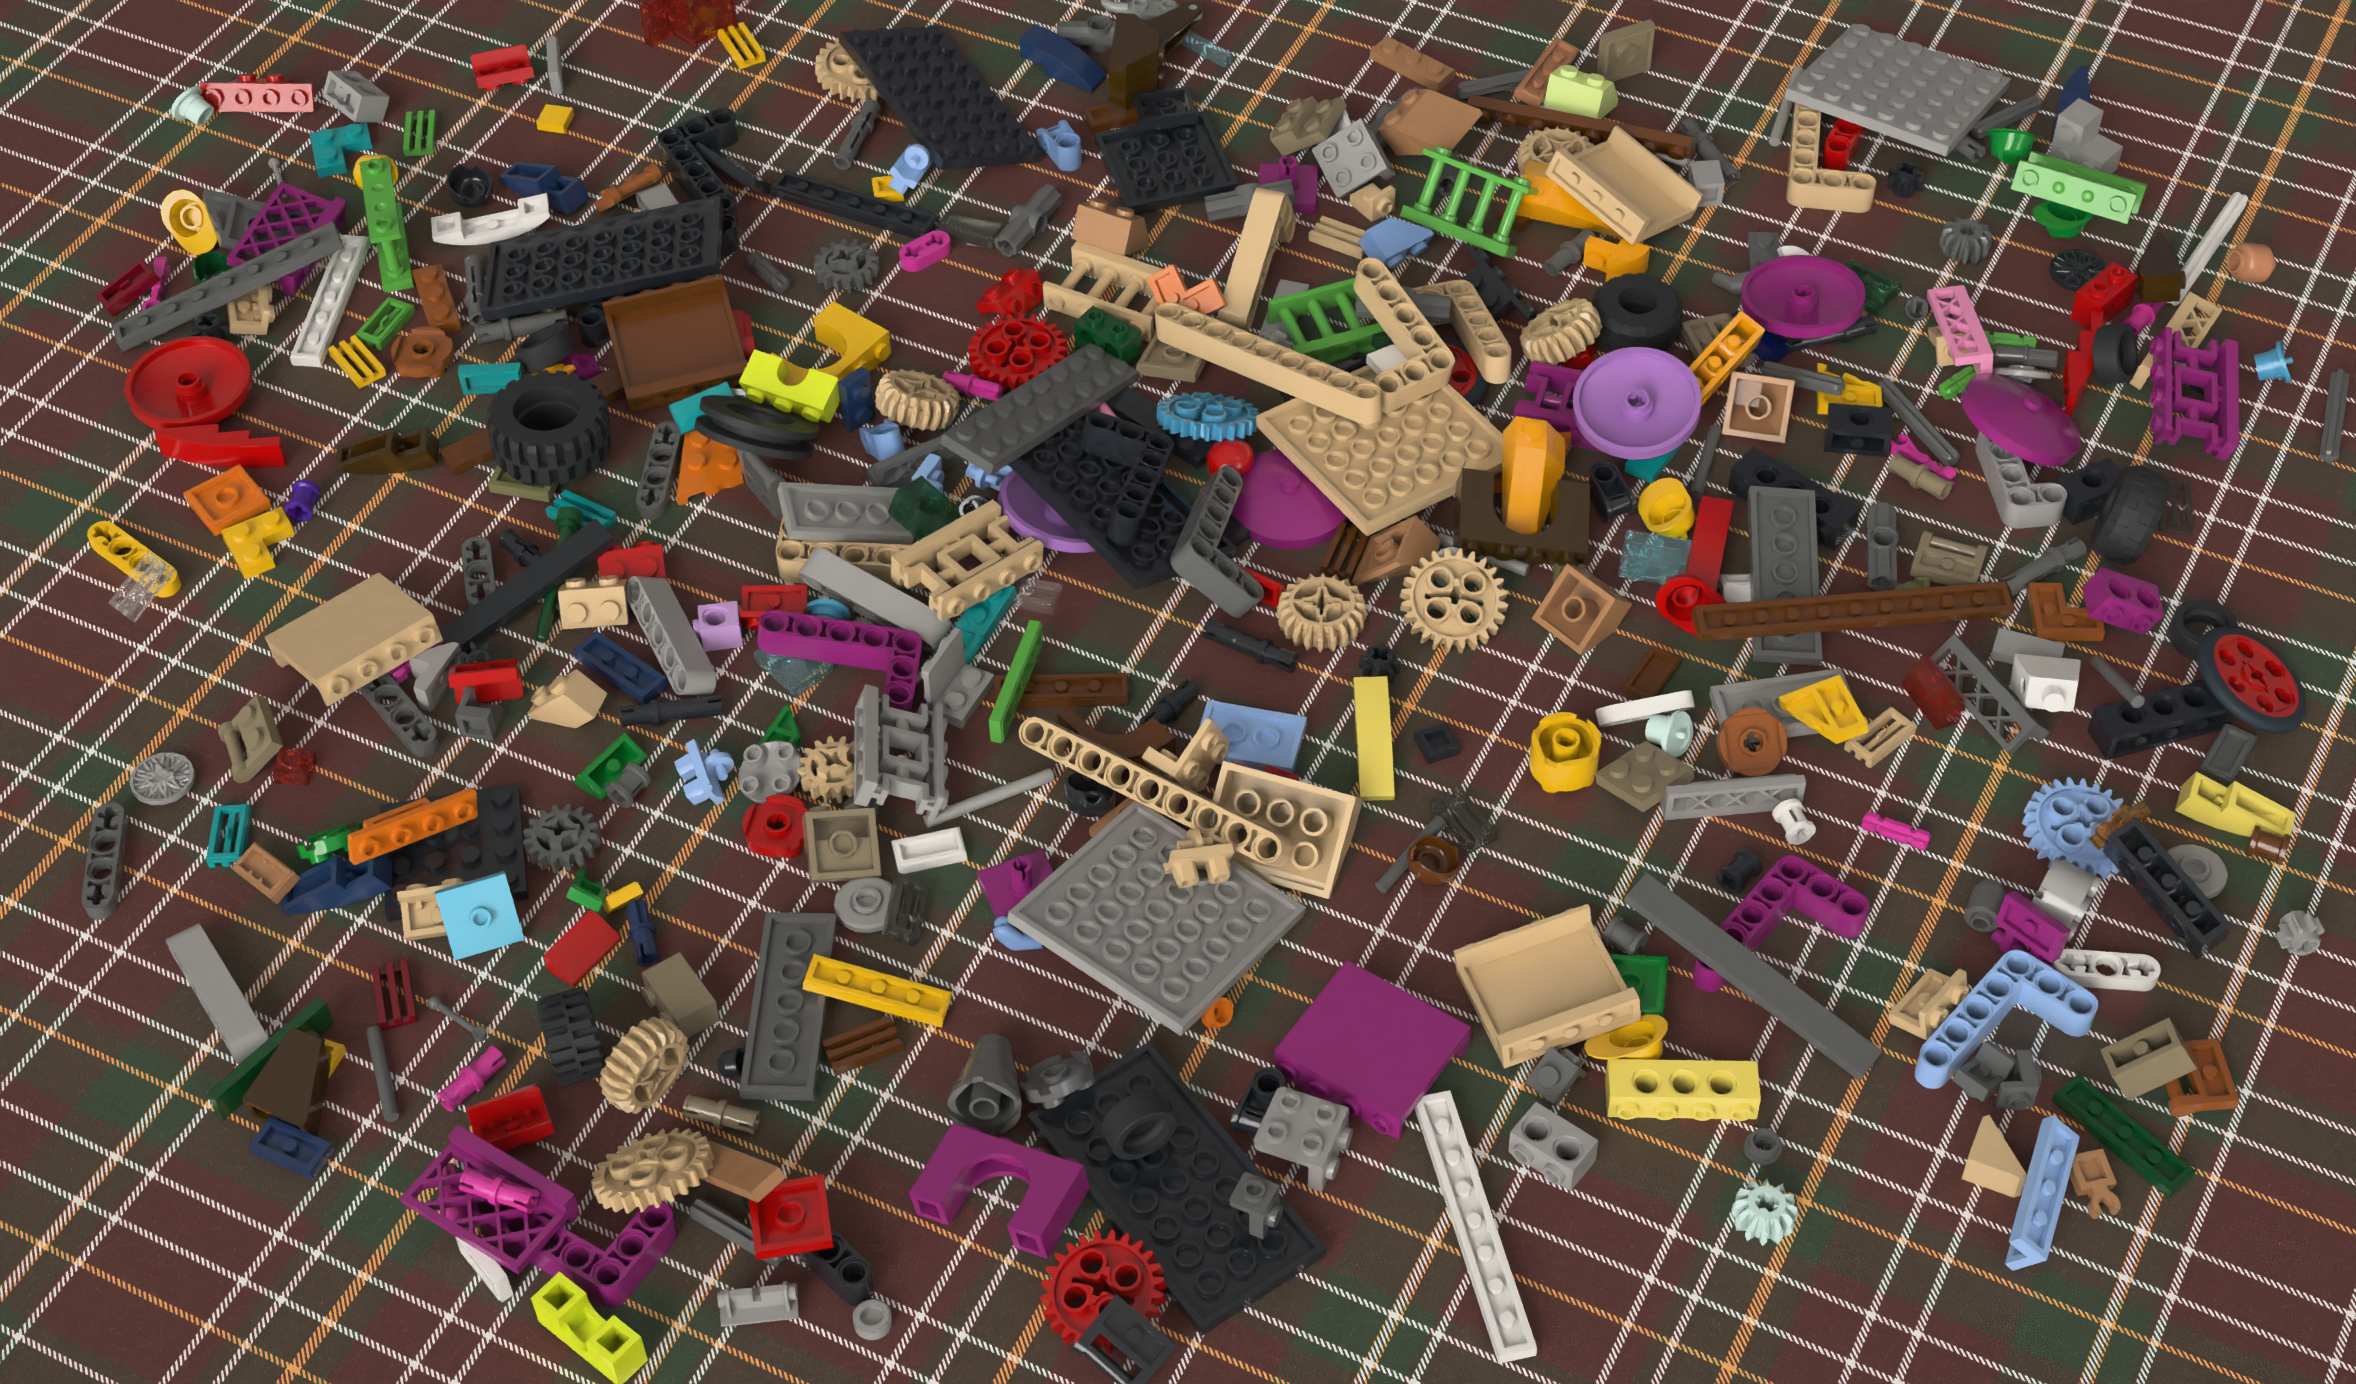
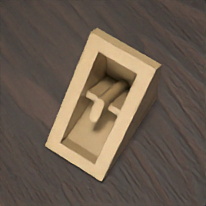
M1990 1115L1984 1116L1971 1147L1962 1179L2013 1198L2020 1196L2027 1174Z

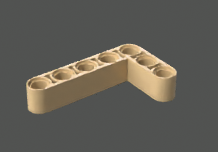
M1795 103L1791 129L1787 201L1793 206L1855 213L1869 211L1873 204L1876 179L1867 173L1818 169L1821 112Z
M1261 187L1256 188L1223 294L1228 306L1218 311V320L1247 331L1251 328L1277 241L1290 243L1294 235L1296 218L1287 193Z
M1369 257L1363 259L1358 265L1354 280L1355 293L1407 359V361L1381 372L1375 378L1374 383L1381 388L1382 412L1387 413L1445 387L1450 380L1455 357L1387 267L1376 258Z
M1452 280L1412 288L1416 291V294L1449 296L1450 313L1448 323H1452L1483 378L1493 384H1502L1511 379V347L1476 289L1469 281ZM1430 323L1431 326L1442 324V323Z
M782 517L776 545V558L779 576L782 580L789 583H804L798 577V573L814 549L820 547L894 588H906L904 585L899 587L891 580V556L910 545L788 539L784 518ZM921 582L911 587V589L927 588Z

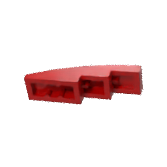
M2090 311L2086 331L2079 330L2074 351L2067 352L2062 371L2064 411L2070 417L2083 399L2093 375V340L2097 329L2103 325V311Z
M219 424L155 429V436L162 456L218 467L233 468L239 464L243 468L286 467L287 457L280 436L252 438L249 430L221 432Z
M1702 496L1686 573L1698 576L1707 586L1717 591L1734 501Z

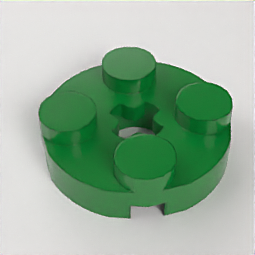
M363 820L355 821L357 828L348 829L345 823L308 837L311 844L304 846L301 841L298 842L296 847L300 858H308L311 864H316L331 858V851L344 848L345 852H348V835L363 829Z

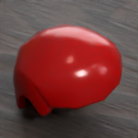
M1224 438L1222 442L1217 441L1214 443L1206 455L1210 478L1224 465L1234 468L1240 476L1248 472L1254 463L1252 447L1237 438H1234V441Z

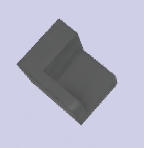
M466 686L455 713L460 736L493 741L504 714L503 706L478 703L474 687Z

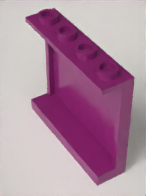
M1346 960L1275 1049V1068L1282 1072L1286 1081L1296 1082L1308 1089L1317 1098L1326 1099L1348 1107L1349 1116L1358 1117L1372 1125L1377 1132L1384 1135L1388 1134L1400 1140L1403 1123L1451 1059L1455 1055L1462 1058L1469 1049L1471 1027Z

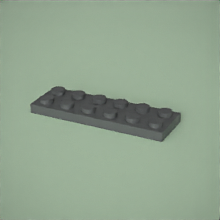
M1750 486L1748 490L1751 601L1820 596L1815 490ZM1821 632L1752 637L1753 661L1820 666Z
M766 912L739 1088L741 1099L814 1101L828 996L804 990L803 982L814 954L833 959L838 924L837 914Z

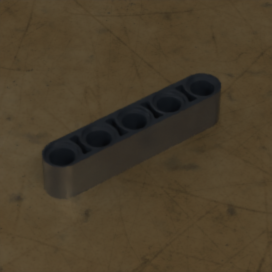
M741 1196L743 1205L750 1211L749 1199ZM831 1227L834 1248L795 1255L844 1302L857 1306L861 1302L871 1299L874 1293L870 1264ZM828 1255H836L833 1258L824 1259ZM857 1278H858V1279H862V1280H860V1281H858V1282H855V1283H850V1282H849V1281H851L852 1279H857Z

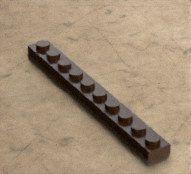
M2006 581L1700 605L1694 606L1691 615L1698 641L1703 642L2008 617L2015 609Z

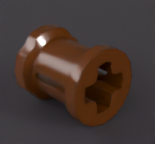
M2255 825L2246 855L2252 856L2257 854L2274 859L2276 864L2282 865L2291 835L2284 834L2279 836L2262 831L2260 826Z

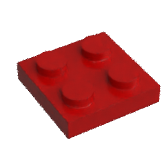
M824 1174L785 1180L760 1202L749 1199L756 1260L834 1248Z

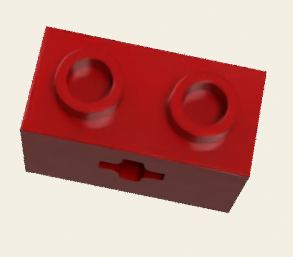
M2112 262L2077 291L2070 319L2087 327L2090 311L2098 310L2103 311V325H2106L2132 303L2139 276Z

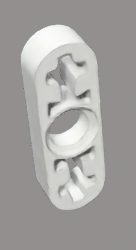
M1686 690L1609 705L1596 709L1595 712L1599 727H1608L1649 719L1654 714L1669 715L1676 710H1691L1695 708L1692 691Z
M2063 949L2060 959L2052 962V966L2056 968V971L2078 985L2090 988L2149 991L2156 986L2161 972L2157 960L2145 954ZM2063 964H2069L2070 968L2074 971L2067 970V966ZM2101 964L2108 965L2113 968L2115 974L2111 976L2102 975L2097 971L2096 966ZM2084 965H2089L2087 973L2085 972L2086 966ZM2124 968H2126L2124 974H2127V975H2122V972H2123V969H2124ZM2137 969L2143 970L2147 976H2141V972Z

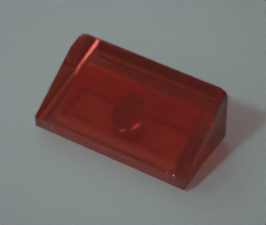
M1926 654L1922 655L1903 679L1901 685L1937 730L1958 723L1964 699Z

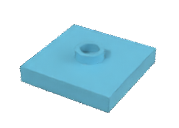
M504 871L434 891L454 960L524 940Z

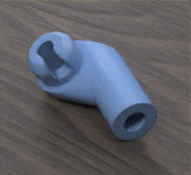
M1000 916L995 919L994 937L1010 950L1043 949L1041 943L1024 932H1019L1012 924L1007 922L1008 916Z

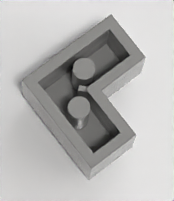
M2078 98L2059 114L2049 155L2113 173L2118 169L2123 146L2098 134L2104 110Z

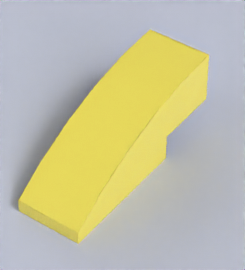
M2197 771L2181 786L2175 811L2198 822L2246 837H2251L2255 825L2260 826L2262 831L2279 836L2284 834L2291 835L2296 813L2236 781L2225 787Z

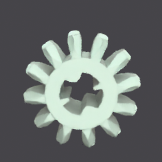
M1768 1179L1763 1182L1762 1186L1751 1180L1747 1189L1740 1188L1736 1194L1735 1203L1732 1205L1731 1214L1735 1218L1734 1225L1736 1231H1746L1745 1237L1747 1241L1757 1237L1760 1238L1759 1241L1763 1246L1767 1243V1239L1770 1238L1778 1245L1782 1241L1783 1235L1790 1236L1794 1229V1222L1797 1221L1798 1210L1794 1206V1194H1784L1783 1183L1774 1188L1770 1186Z

